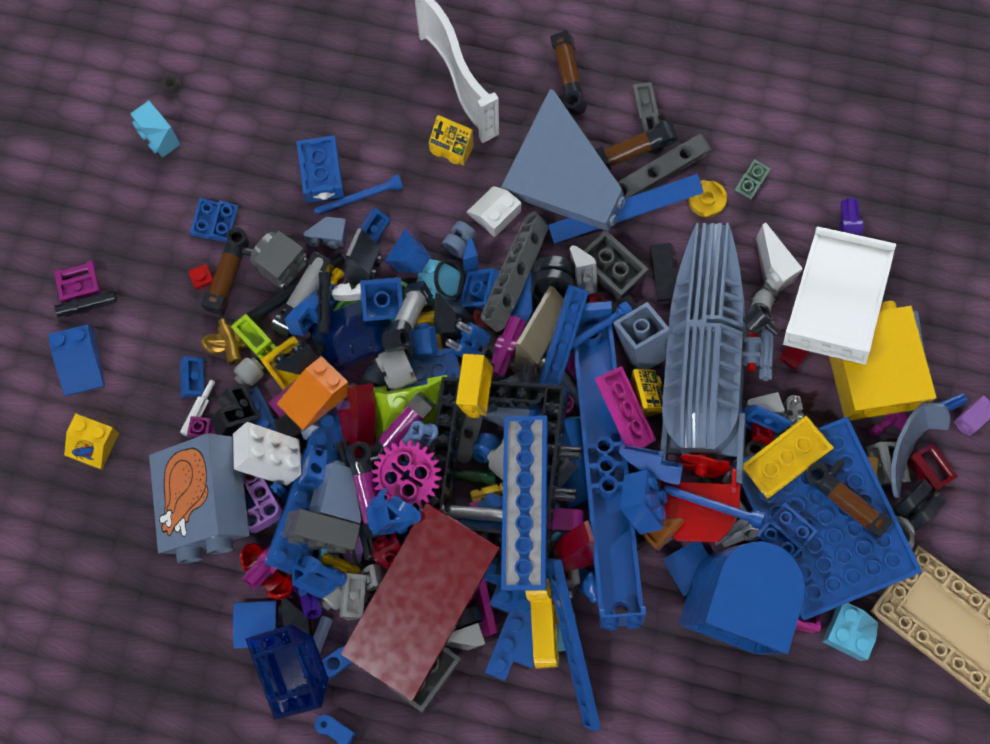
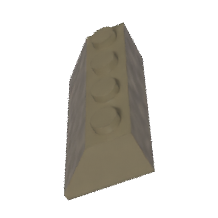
M549 286L516 343L514 367L522 370V365H527V368L528 365L534 366V376H537L539 370L543 369L564 301L563 297L552 286Z

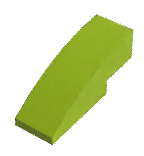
M247 314L231 326L259 359H262L277 348Z

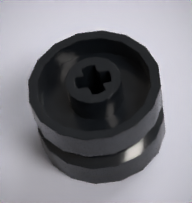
M555 255L538 259L534 263L530 288L532 296L541 302L549 286H552L564 299L568 285L575 286V265L570 260Z
M925 479L913 487L892 509L897 516L903 518L912 512L907 520L913 526L914 532L928 523L947 501L939 492L927 498L933 486Z

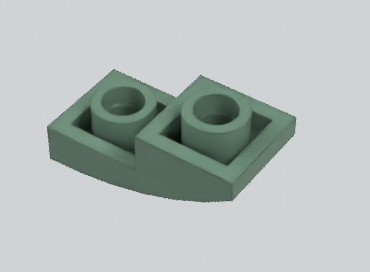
M754 159L734 191L751 200L771 168Z

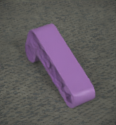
M242 472L243 482L256 504L255 507L247 511L248 522L253 517L257 518L256 524L253 526L248 525L249 532L257 533L277 522L281 517L282 508L270 490L266 479L255 477L252 480H248L249 474ZM262 489H266L265 495L261 498H258V492ZM270 507L276 508L272 515H267V510Z

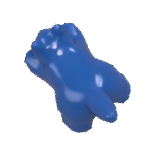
M584 567L579 568L580 584L577 586V591L589 597L590 603L594 604L597 602L595 571L589 572Z

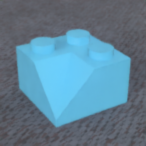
M147 101L130 113L134 119L132 122L133 126L143 140L147 139L150 142L148 146L154 154L158 152L163 158L181 145L171 126L150 101Z
M849 603L836 607L822 642L859 661L868 660L876 641L878 622L864 610Z

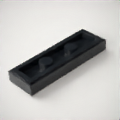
M670 243L650 245L657 302L672 301L676 283Z

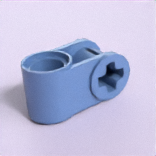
M414 421L402 440L406 446L408 441L412 440L413 446L417 442H421L420 449L426 446L429 449L437 438L438 428L435 424L429 423L426 425L421 421Z

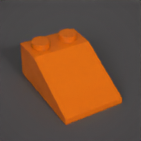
M321 356L301 373L277 402V406L305 431L348 396L347 387H349V383Z

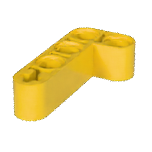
M547 578V591H525L527 599L531 602L533 657L536 669L558 667L559 665L556 608L549 579Z

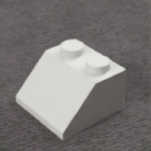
M493 186L467 211V214L495 238L521 212V202L508 190Z

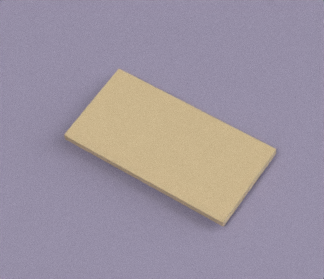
M917 546L913 553L922 573L888 586L869 612L990 704V599L922 547Z

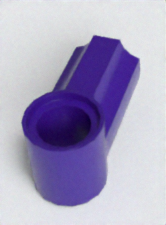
M855 198L842 200L840 203L841 222L839 231L862 236L863 221L860 220L859 201Z
M293 586L294 591L299 594V588ZM306 593L303 596L299 595L305 618H317L322 615L323 608L320 598L310 593Z

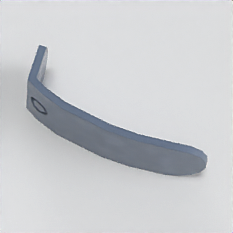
M921 403L907 419L898 437L893 454L891 481L894 497L900 498L903 474L907 461L923 433L928 429L948 430L951 418L944 404Z

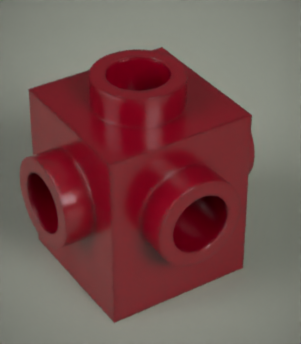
M395 532L380 536L376 541L372 542L374 551L371 554L377 564L381 563L384 569L391 566L403 544Z

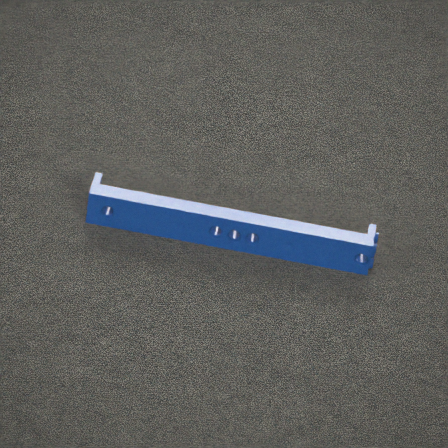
M611 301L585 303L575 337L612 314ZM611 324L595 334L596 338H589L573 348L589 519L594 538L593 561L600 628H605L607 631L617 630L620 626H627L628 629L640 628V625H644L646 617L642 598L635 527L620 509L624 475L629 474L627 460L619 453L621 445L625 444L595 380L596 377L617 368ZM607 446L609 450L601 451L599 447ZM603 465H608L612 469L609 471H604L601 469V467ZM611 485L614 489L606 491L603 489V486ZM617 609H624L627 614H615V611Z

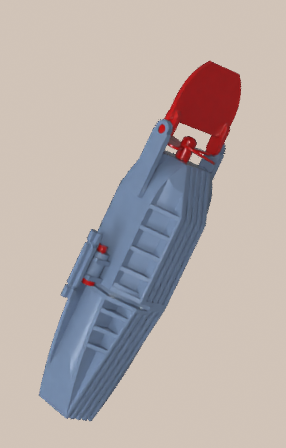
M696 223L680 265L669 319L671 335L668 336L662 405L661 452H664V461H668V454L679 455L682 460L692 463H680L683 464L682 471L695 472L698 476L714 478L726 474L730 470V462L722 460L725 456L737 457V468L732 469V484L680 482V485L660 480L661 489L663 490L664 486L669 485L739 509L740 488L743 482L746 428L745 413H742L744 365L747 366L749 371H754L755 367L760 365L762 369L759 370V379L764 381L772 380V369L770 368H772L774 336L765 327L761 329L763 331L761 332V337L753 333L746 335V324L743 321L745 305L740 267L729 223H726V225H722V223H710V225L703 223L702 228L699 227V223ZM667 494L668 501L665 505L666 519L681 518L685 521L673 534L677 541L718 543L729 533L737 517Z

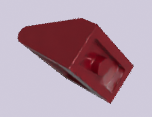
M934 443L909 457L907 461L920 481L925 479L933 486L931 493L958 477ZM930 451L948 478L940 482L921 456L922 454Z

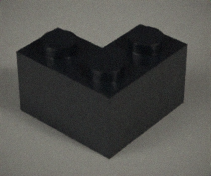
M240 384L225 389L218 399L222 409L217 410L209 423L216 435L231 436L247 422L256 425L261 419V415L245 385Z

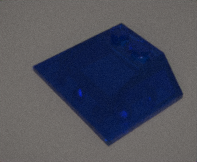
M358 301L330 313V333H317L318 324L313 323L309 331L319 358L322 356L337 372L346 370L344 366L378 351L385 352L382 345V334L390 330L392 322L391 319L363 321L361 301Z
M289 624L245 639L274 720L322 707L328 676L314 637L295 625Z

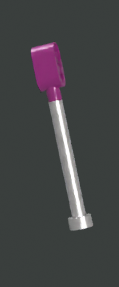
M451 505L449 516L459 519L502 522L503 509ZM423 506L419 507L420 513L423 509ZM555 508L552 532L568 533L583 523L584 511Z

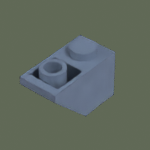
M325 217L305 231L303 236L306 243L310 246L318 247L325 245L332 249L344 248L348 225L346 219Z

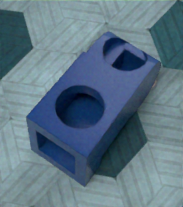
M309 446L305 455V463L299 484L317 489L324 481L327 461L326 450Z
M344 647L339 648L319 661L329 680L353 664L352 661L341 655Z
M321 715L315 721L316 731L330 736L338 742L337 744H351L357 734L329 715Z

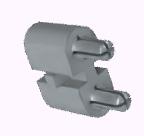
M796 395L789 396L783 403L785 409L783 417L792 420V424L784 429L785 431L804 418V414L801 412L803 410L801 399Z

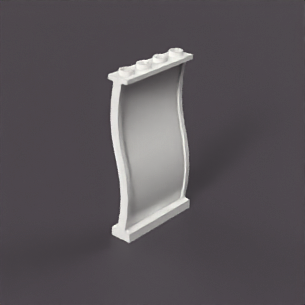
M415 0L420 40L427 39L444 59L450 71L458 99L469 119L478 128L481 142L484 143L498 136L499 101L495 92L488 94L469 71L459 48L454 29L435 0Z
M817 226L783 345L866 365L896 244Z

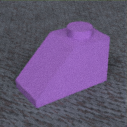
M983 395L968 406L954 421L959 431L970 436L990 419V401Z

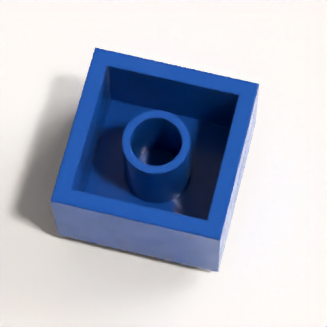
M647 469L624 475L620 504L621 511L639 534L663 529L664 520L666 519L665 505L668 498L666 492L658 485L656 478L652 477Z

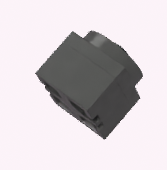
M278 230L277 233L269 232L257 243L251 254L250 262L258 268L261 275L283 290L308 264V259L300 245Z

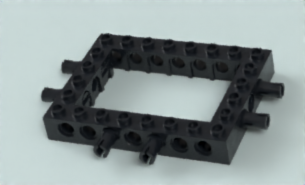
M522 365L520 383L492 381L491 379L488 407L543 411L540 413V416L547 415L548 417L547 559H549L555 503L557 500L576 502L577 499L575 497L577 495V488L558 487L560 461L562 458L581 460L582 446L563 445L569 393L566 387L533 384L535 367L528 365L527 368V365ZM442 377L435 421L438 435L433 441L431 453H435L432 460H439L435 467L442 468L441 471L436 472V475L441 476L442 479L436 480L435 483L439 484L440 488H433V491L436 493L435 496L428 494L430 499L428 503L449 516L464 412L456 404L460 378ZM471 526V530L501 547L497 553L498 559L495 572L496 575H501L502 531H498L496 528L484 530Z

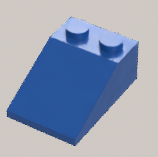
M89 325L48 334L51 354L65 397L105 387L95 331Z

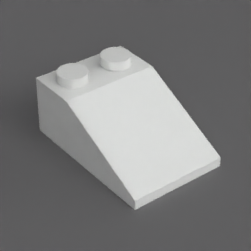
M764 223L755 239L764 283L766 282L776 293H779L794 283L802 267L768 224Z

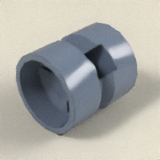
M457 221L451 229L452 234H447L442 241V246L452 255L462 258L468 239L472 238L474 242L477 233L468 224Z

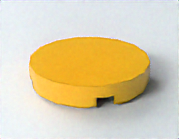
M701 180L704 193L688 198L689 206L699 216L706 218L714 217L725 208L727 202L726 191L716 181Z

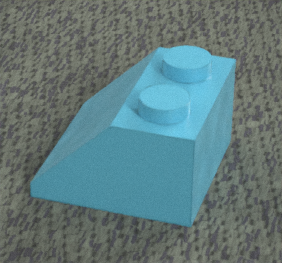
M429 259L422 272L418 274L417 282L425 281L433 295L429 305L435 306V294L439 292L434 283V271L441 261ZM444 263L438 272L440 288L447 295H455L458 292L461 274L459 270Z

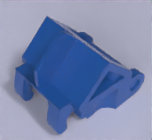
M385 488L369 501L366 508L368 525L373 536L393 534L395 531L398 534H404L410 525L421 520V513L411 503L404 502L400 497L393 496L390 501L385 500L384 495L387 493Z
M299 553L292 567V585L299 588L300 596L310 593L322 599L336 590L337 586H343L347 580V576L329 565H322L318 559L310 555L305 556Z

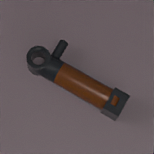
M565 30L550 36L552 48L556 53L564 93L558 97L573 115H581L585 112L587 103L583 97L575 59L574 39L569 31Z
M665 120L658 123L651 130L605 149L603 146L599 147L595 151L608 170H612L611 166L655 148L662 149L663 147L670 146L676 143L679 137L673 122Z
M240 227L231 228L227 233V242L209 291L205 292L201 302V306L207 312L224 316L228 305L226 300L242 256L247 255L251 257L254 250L248 248L249 238ZM242 237L239 242H234L236 238Z
M838 459L829 471L822 463L810 465L804 473L806 483L818 489L857 521L875 540L881 538L894 521L883 512L879 513L835 477L844 467L845 462ZM811 471H819L821 473V479H814L811 475Z

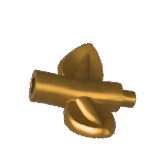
M226 319L218 320L219 327L217 328L219 334L206 335L200 340L201 344L212 355L226 352L228 365L239 364L242 361L239 349L248 348V346L235 331L233 332L231 325L227 324Z

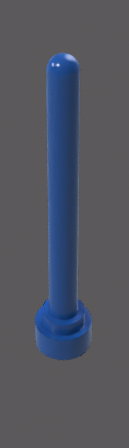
M399 174L391 176V179L388 180L389 182L316 207L314 213L319 215L389 189H396V191L404 189Z
M626 301L618 305L615 313L575 337L572 349L608 327L614 321L633 311L631 306Z
M669 485L663 488L666 494L746 520L753 528L760 530L765 518V513L752 511L750 513Z

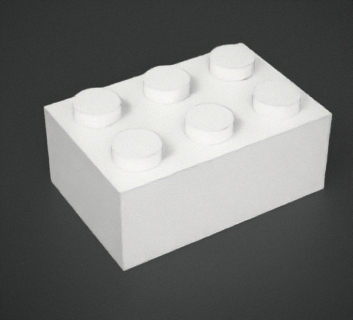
M250 422L245 423L233 433L234 470L272 482L278 481L279 484L285 486L301 475L299 439Z

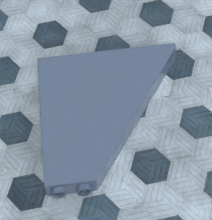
M550 89L501 188L508 190L520 201L609 232L611 226H614L617 221L619 209H622L625 204L626 198L622 188L555 91Z

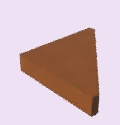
M681 518L665 519L663 529L642 535L656 550H660L685 521Z

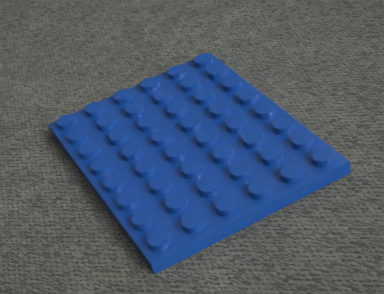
M848 416L818 428L834 448L816 463H822L829 471L838 459L845 462L844 467L835 477L879 513L883 512L894 521L881 538L877 540L872 538L857 521L818 489L808 485L804 479L805 471L768 500L743 471L741 488L751 510L765 513L762 527L787 502L819 530L794 558L802 572L805 585L804 600L799 615L802 621L922 573ZM754 455L744 458V463ZM737 461L731 464L732 468H737ZM811 471V475L814 479H821V473L819 471Z

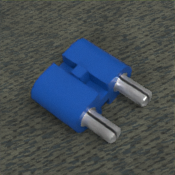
M459 321L456 327L462 330V338H458L456 342L448 339L446 345L453 348V353L463 358V354L481 355L483 352L480 350L482 347L485 348L491 337L490 333L473 323L466 325Z

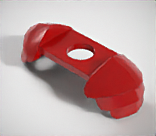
M250 543L242 549L240 563L244 571L249 570L265 551L261 545ZM277 570L270 579L264 580L261 583L267 591L266 595L278 600L289 598L294 586L289 575L283 577Z

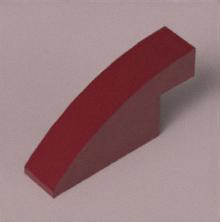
M373 383L347 387L350 408L338 410L343 441H347L348 445L364 442L371 447L374 444L376 425ZM355 448L354 455L358 459L362 457V452L359 448Z
M588 521L579 524L569 531L550 551L549 559H561L566 579H568V571L593 565L594 538Z

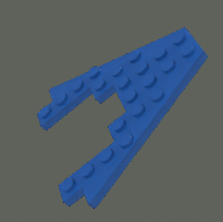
M490 492L475 507L503 509V497ZM462 519L460 521L461 524L470 528L475 526L478 529L492 530V528H496L498 531H502V522ZM494 559L483 580L497 585L490 601V606L509 614L485 674L506 681L513 661L531 669L534 665L531 602L527 599L525 591L501 590V575L495 574L497 561Z

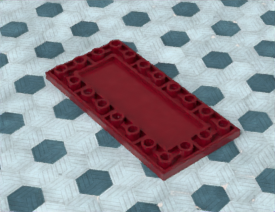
M426 503L421 511V520L413 525L341 655L409 700L414 701L501 547L429 503Z

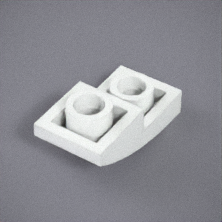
M349 283L335 286L334 290H332L334 300H360V284L355 289H351Z

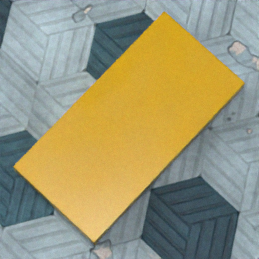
M805 416L746 461L743 471L768 500L807 470L810 465L816 463L829 453L834 447L811 420Z

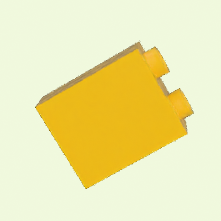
M895 301L881 303L866 365L829 356L844 418L848 416L849 421L914 411L921 403H931L936 399L912 306L897 308Z

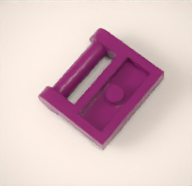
M93 260L87 261V264L69 269L54 270L59 299L62 303L75 298L79 299L101 293L96 273L97 269ZM89 272V274L64 280V278L69 276Z

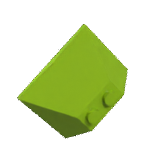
M447 375L427 378L428 384L404 389L387 391V386L373 388L376 411V441L420 391L436 404L434 409L421 422L426 425L429 423L435 424L442 377H447Z

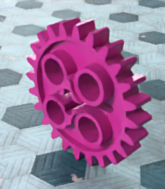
M401 440L399 447L395 442L391 443L392 450L385 447L386 455L378 454L381 461L374 462L379 467L372 470L374 474H378V477L372 479L373 482H379L375 490L385 488L387 490L385 494L387 501H390L395 496L400 497L406 503H411L414 507L415 503L421 507L423 506L422 499L428 503L430 501L428 494L435 496L436 493L433 491V488H440V485L435 483L436 480L442 479L441 476L436 475V472L442 470V468L435 467L439 460H432L434 452L426 453L428 446L420 449L421 442H417L413 446V441L409 440L406 446L405 442ZM402 454L409 456L410 462L407 466L402 465L400 462ZM392 463H395L402 471L410 470L409 475L415 480L420 481L423 486L420 487L411 478L404 479L405 474L394 468ZM418 467H424L427 470L425 478L417 475ZM390 471L395 472L397 475L395 483L390 482L387 478ZM406 484H411L414 487L413 495L405 493Z

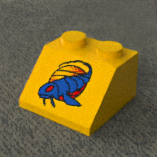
M75 413L66 432L64 455L102 470L119 432L110 426Z

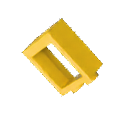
M463 354L456 404L470 418H479L480 415H487L493 366L484 355Z

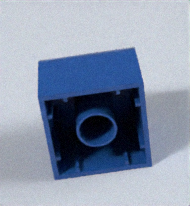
M752 542L713 552L701 561L694 573L678 625L753 654H788L804 600L805 585L802 572L797 562L787 551L768 542Z

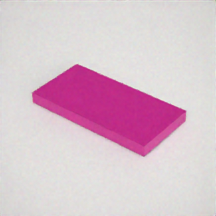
M618 367L596 377V383L624 444L644 448L655 442L656 438L623 367Z

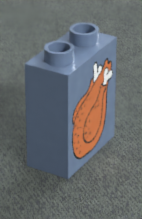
M207 433L149 455L158 553L176 554L177 563H193L203 560V550H207V554L228 553L233 551L232 541L249 536L243 474L240 471L234 470L233 437Z

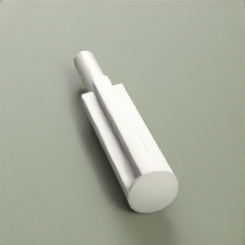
M210 380L202 396H198L180 431L182 435L188 437L187 431L190 417H201L209 403L207 398L215 381Z

